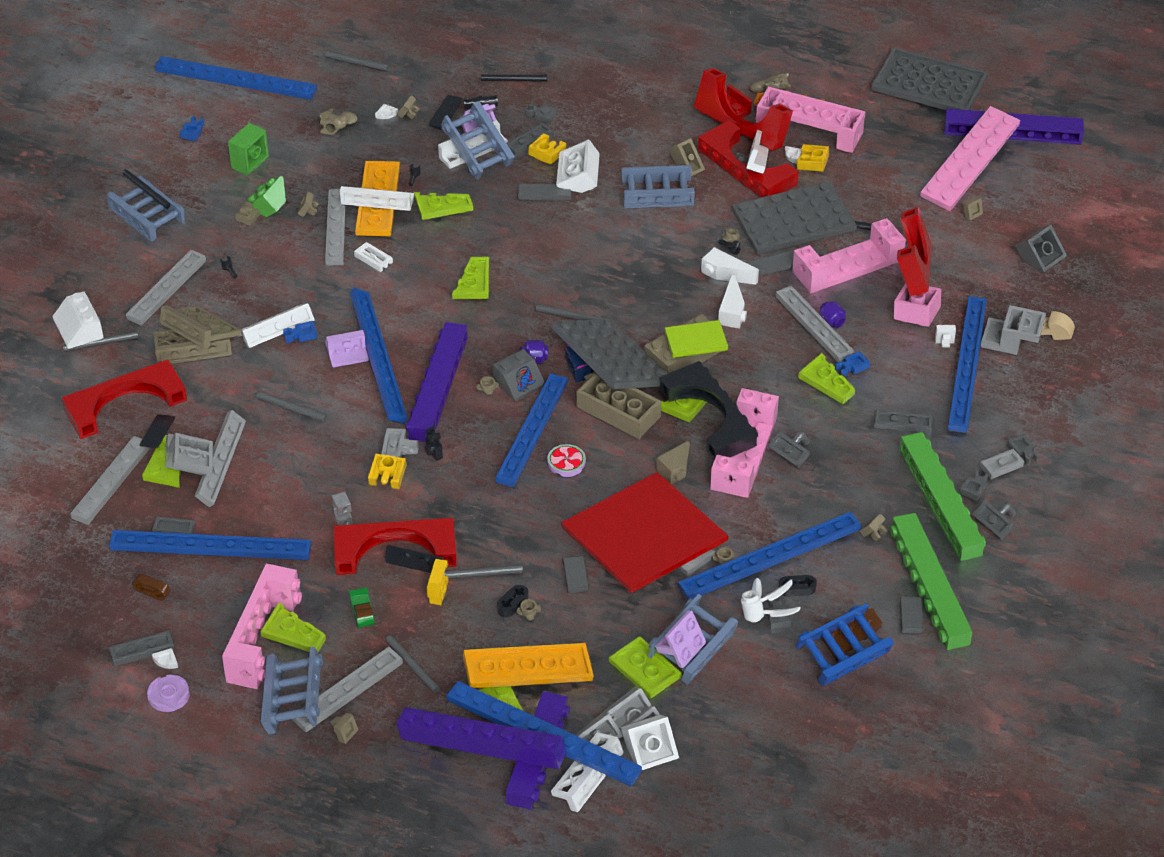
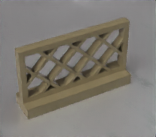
M168 305L161 306L160 324L202 348H209L211 341L241 335L240 329L197 305L180 309H173Z
M171 329L153 331L157 363L167 359L171 364L232 355L230 337L211 341L209 348H202L185 337L178 336L179 334Z

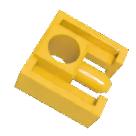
M543 133L529 146V155L542 162L552 164L559 158V152L566 150V143L560 141L559 145L554 149L556 141L549 142V135Z
M803 144L801 148L802 154L797 159V169L823 172L830 155L829 146Z
M375 454L368 476L369 485L377 486V479L380 473L382 475L380 481L383 485L388 483L390 477H393L391 479V488L399 489L407 466L406 458Z
M435 559L427 584V597H429L430 604L442 605L449 582L448 576H445V569L448 567L447 560Z

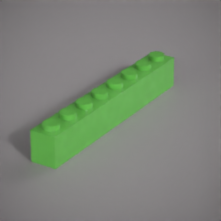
M923 432L902 436L899 450L960 561L983 556V550L986 546L985 538L983 535H980L976 522L972 521L969 509L962 503L961 495L956 492L953 481L948 478L945 467L939 462L938 454L931 447L930 440L925 437Z
M916 513L893 517L892 526L889 528L891 537L896 540L897 550L903 555L904 565L910 570L911 580L917 585L918 595L924 600L925 610L931 615L932 625L938 630L940 642L944 643L947 650L969 646L973 632Z

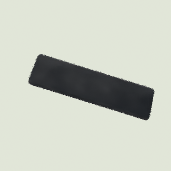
M447 95L429 122V126L442 129L441 124L444 117L448 115L451 119L463 98Z
M158 414L143 437L140 446L158 448L175 420V416Z
M391 545L386 546L385 562L431 573L435 559L444 560L443 557Z

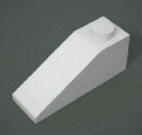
M715 247L702 258L701 272L716 280L730 281L731 275H735L739 283H758L759 269Z
M731 275L719 310L718 320H720L723 326L740 329L741 323L746 320L747 311H744L745 303L736 276Z

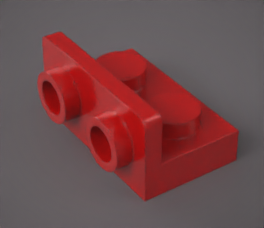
M728 85L726 94L733 110L741 118L751 114L752 100L732 85Z

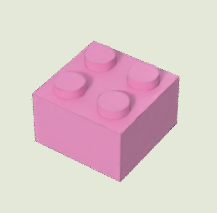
M905 283L894 301V319L929 327L941 307V289L929 286V291L925 294L910 296Z

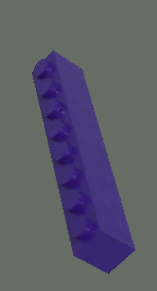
M946 109L944 135L966 136L986 111ZM1006 113L1020 120V125L1009 137L1010 140L1082 144L1084 133L1083 118Z
M445 322L444 328L440 329L439 342L435 343L434 355L431 354L430 367H427L425 371V381H421V392L416 395V406L411 409V420H408L406 423L409 440L426 442V430L434 426L436 431L468 339L467 325Z
M404 707L396 723L402 740L559 769L566 755L562 736L408 707Z

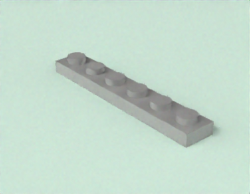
M330 189L328 192L326 266L344 265L346 205L341 204L340 189Z
M190 250L126 313L127 320L142 326L206 262V256Z
M792 286L776 292V298L837 362L844 361L845 357L854 354V350Z
M233 410L227 412L213 447V470L210 475H202L195 493V497L208 507L214 505L246 422Z
M132 437L70 513L72 519L89 525L150 449V447L140 446L142 438Z
M387 647L322 693L318 698L320 714L317 717V724L402 665V658L390 647ZM307 717L292 719L305 732L315 727L311 725Z

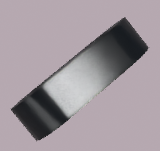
M811 575L785 576L779 580L778 588L792 580V586L782 594L783 596L812 595L816 591L817 580Z
M523 585L512 587L498 600V614L502 617L514 615L517 612V608L521 607V602L529 599L528 588Z

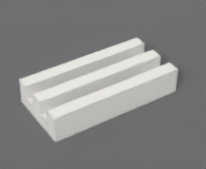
M367 242L354 251L356 258L380 272L383 271V267L387 268L388 264L391 265L393 263L391 256Z

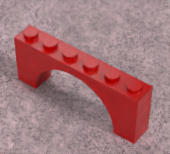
M715 68L703 71L694 108L698 109L702 114L711 116L715 121L724 123L730 120L741 128L740 135L747 136L752 141L757 130L762 131L760 144L769 148L770 151L783 147L793 110L779 103L770 106L766 116L758 123L744 120L733 110L728 101L725 88L727 74Z
M730 120L698 137V150L761 198L786 192L798 185L799 171L788 163L777 167L765 168L762 174L748 169L747 164L739 161L732 154L731 149L740 142L741 128Z
M919 207L901 212V222L908 247L897 251V260L910 296H920L929 291L932 243Z
M168 359L61 397L64 411L80 440L98 433L96 419L100 410L108 402L119 396L130 393L152 394L163 399L169 407L187 401L185 386Z
M453 518L334 526L336 575L356 574L358 563L367 551L379 544L390 541H407L418 544L431 555L443 557L444 560H447L448 567H457Z

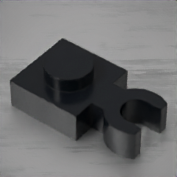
M432 426L426 430L425 450L429 456L431 455L438 461L443 458L442 444L439 442L441 436L439 432L435 433V427Z

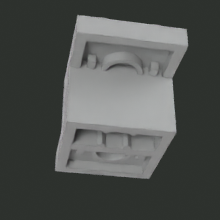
M1009 305L1005 321L988 318L981 347L1017 355L1021 340L1039 343L1046 313Z
M168 433L166 437L165 467L198 475H210L213 470V441L179 433L174 435Z

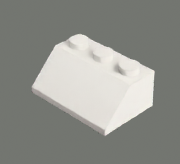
M590 140L559 152L557 187L571 189L580 193L597 187L599 152Z
M85 291L67 296L52 316L68 349L104 338L100 320Z

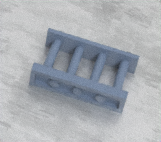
M479 101L473 104L470 114L454 121H451L448 115L444 117L441 124L442 130L449 136L467 164L470 174L474 175L476 180L480 179L483 173L482 169L495 163L502 162L505 167L512 164L515 158L514 154ZM471 120L477 122L479 128L460 135L456 127ZM480 134L486 136L487 142L472 149H469L465 141ZM489 148L495 150L496 156L481 163H478L473 156Z
M691 165L623 167L622 183H628L629 189L624 190V208L694 206V188H688L687 181H691ZM670 181H680L681 188L670 189ZM645 182L646 190H636L635 183ZM652 182H663V189H653Z
M139 176L138 178L167 200L171 204L170 207L165 209L139 187L121 197L113 192L108 193V207L152 242L157 239L156 228L175 218L182 224L185 223V211L182 206L177 205L154 187L150 181ZM141 193L147 196L133 205L126 203ZM152 201L158 204L144 213L137 212L138 209ZM162 210L168 212V214L154 222L147 220Z
M700 594L694 599L690 598L678 617L658 638L654 637L648 646L650 648L648 657L652 658L658 652L655 646L688 610L693 611L718 629V633L715 636L713 634L709 635L701 629L706 640V646L698 651L692 662L689 661L682 668L684 673L681 681L687 685L735 633L738 621L733 617L727 623H722L699 607L702 597ZM663 654L678 665L674 655Z
M314 646L310 647L309 658L282 663L275 654L267 655L261 724L268 735L276 733L277 724L280 721L307 717L311 725L316 726L317 717L320 714L318 698L323 657L321 654H318ZM309 667L307 675L281 679L284 671ZM307 683V691L280 696V690L284 687ZM306 700V706L303 709L278 713L281 704Z

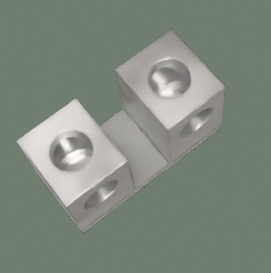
M342 492L332 495L333 513L337 524L352 525L351 503L346 493Z

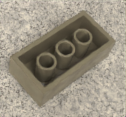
M700 314L682 325L708 322L710 320L703 314ZM665 334L644 345L646 355L655 360L667 374L697 361L702 363L722 352L673 358Z
M597 373L577 391V408L637 439H640L661 417L660 400L637 388L612 389Z

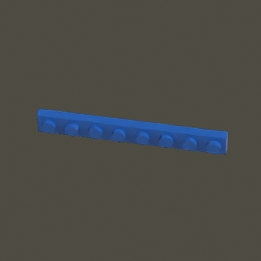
M550 373L496 475V483L510 487L515 486L568 384V378Z

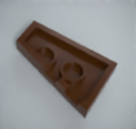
M873 608L868 609L864 617L874 632L882 628V621ZM857 620L847 624L859 642L869 638ZM840 628L831 632V635L844 653L853 650V647ZM821 637L822 640L824 641L825 645L827 646V648L829 649V651L831 652V654H832L833 657L835 658V660L838 661V658H837L836 655L833 653V651L831 650V648L829 647V645L827 644V642L825 641V639H824L823 637Z

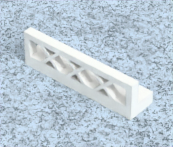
M495 120L493 123L500 133V123ZM480 134L465 141L469 149H472L488 140L485 135ZM501 134V136L503 137V139H504L505 142L507 143L508 140ZM451 139L438 144L439 159L449 169L465 163ZM489 148L473 156L477 158L481 155L493 151L494 149ZM450 158H457L456 160H454V161H452V162H450V161L448 160V159H450Z
M757 130L750 149L747 168L763 174L769 148L759 145L762 131Z
M341 186L340 198L341 204L410 211L414 193Z
M300 304L241 329V335L239 336H243L247 348H251L283 334V329L285 328L294 329L295 324L314 321L315 319L309 304Z
M597 732L590 740L595 745L600 740L605 741L606 743L599 747L619 756L624 753L618 737ZM574 761L551 790V793L555 797L566 799L570 810L578 812L606 775ZM584 770L581 775L572 777L575 772ZM572 785L568 792L561 791L563 787Z

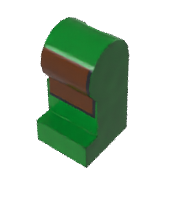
M367 587L349 591L350 605L357 627L362 628L374 625Z

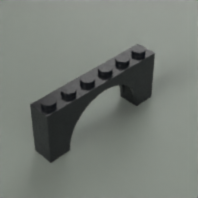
M700 361L660 377V391L669 402L678 399H699L714 405L725 418L724 424L715 434L707 438V452L714 460L716 455L733 457L757 446L758 432L756 428L749 424L747 417L741 414L737 404L729 399L728 393L722 390L717 379L710 375L708 368L704 367Z

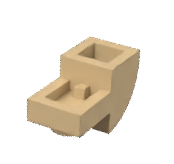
M1052 311L1050 317H1045L1041 335H1052L1053 340L1071 339L1075 326L1067 315Z

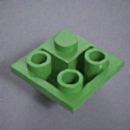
M279 176L276 179L272 177L266 182V185L262 183L256 189L257 193H253L247 199L249 203L253 204V208L260 210V215L268 217L274 214L286 202L283 177Z

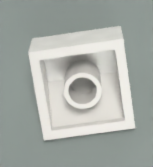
M657 715L621 727L626 748L634 763L642 766V770L679 758L668 717Z

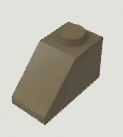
M691 138L668 148L677 166L691 165V176L705 170Z
M687 441L657 457V472L670 484L686 477L690 457V443Z

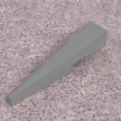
M635 686L574 735L589 742L597 732L621 738L623 737L621 727L660 714L655 706L650 703L642 689ZM600 740L597 745L605 743V741Z

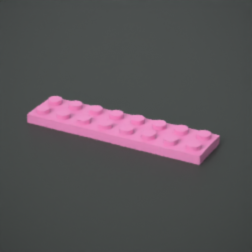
M990 106L923 188L920 197L951 211L1020 125V120Z

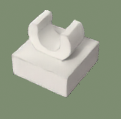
M937 325L935 343H942V347H950V343H954L955 325Z

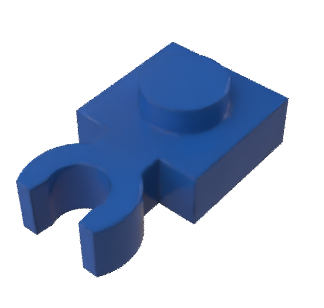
M192 116L191 123H185L182 128L180 138L197 141L203 131L204 118L202 117L199 121H196V117Z
M313 321L295 324L294 329H283L286 343L293 342L295 339L303 342L317 338Z
M860 351L845 357L844 362H837L835 364V371L842 369L840 375L844 377L850 371L856 374L870 368L869 360Z

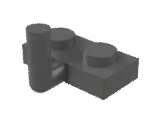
M779 431L768 445L769 449L797 468H800L811 454L807 449L799 445L800 442L803 445H808L810 442L803 431H799L793 439Z
M985 500L972 514L975 519L1001 540L1015 527V524L1004 516L1006 513L1010 517L1016 514V511L1009 502H1005L997 510Z

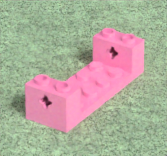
M769 86L757 105L756 123L766 116L770 106L780 103L793 110L790 121L836 132V149L853 153L863 134L865 111Z
M886 218L872 223L869 240L819 257L810 245L794 250L792 272L811 294L898 263L897 251L905 248L906 239Z
M744 388L741 389L737 406L741 414L747 417L749 424L756 428L758 432L757 446L733 457L716 455L711 469V490L746 498L749 497L777 419L779 396Z
M266 563L222 655L227 683L258 689L260 683L265 681V657L262 656L261 647L253 645L256 644L258 632L264 627L265 617L267 614H270L272 607H276L278 602H280L286 610L294 611L296 605L300 604L302 592L299 590L300 579H298L297 570Z

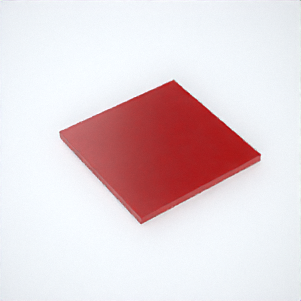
M658 472L561 522L562 528L630 593L639 590L728 541V535Z

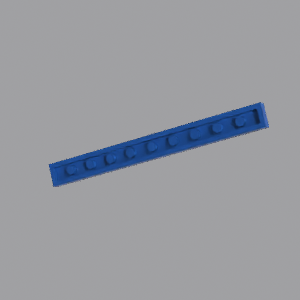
M163 56L160 57L155 65V71L309 100H312L317 91V84Z
M353 288L350 291V296L360 329L363 330L365 335L366 349L387 418L393 422L404 424L408 419L369 292Z
M971 296L968 298L948 430L967 433L987 302L985 298Z
M850 511L678 582V588L687 600L690 598L694 599L698 594L704 595L861 530V524Z
M113 530L109 546L110 550L309 560L312 544L311 540Z
M460 681L447 694V701L496 724L562 736L566 757L632 787L642 772V766Z

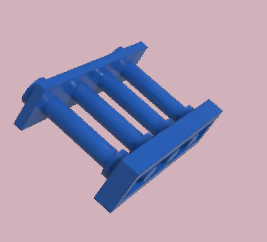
M867 603L862 606L856 605L839 618L811 632L805 631L799 635L795 647L798 650L806 645L820 665L822 673L818 681L822 687L888 653L894 645L891 637L884 640L879 638L865 619L864 615L869 607ZM857 620L871 640L872 646L868 648L862 647L847 624ZM840 628L856 651L855 655L851 657L846 656L831 635V632ZM823 637L838 658V664L834 666L829 665L813 641Z

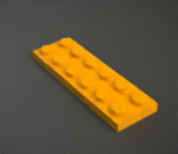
M365 161L362 188L397 191L400 162ZM359 206L355 229L356 235L391 236L395 209Z
M586 643L470 649L463 651L468 683L473 688L593 681L594 677Z

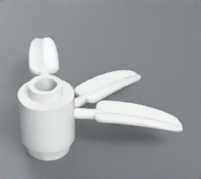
M756 578L753 582L752 590L742 594L741 604L744 618L750 622H758L764 614H770L771 617H782L798 612L801 607L764 610L762 604L766 600L773 601L784 594L792 586V580H789L778 589L761 598L762 585L761 581Z

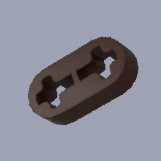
M138 574L132 582L135 590L160 601H163L170 593V588L167 584L145 574Z

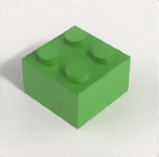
M251 123L247 124L228 141L231 168L245 175H249L269 157L266 130Z

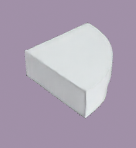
M383 104L375 113V118L389 119L395 117L398 109Z
M785 146L786 158L790 162L797 164V159L802 154L801 149Z
M172 648L152 654L153 661L158 666L167 669L178 668Z

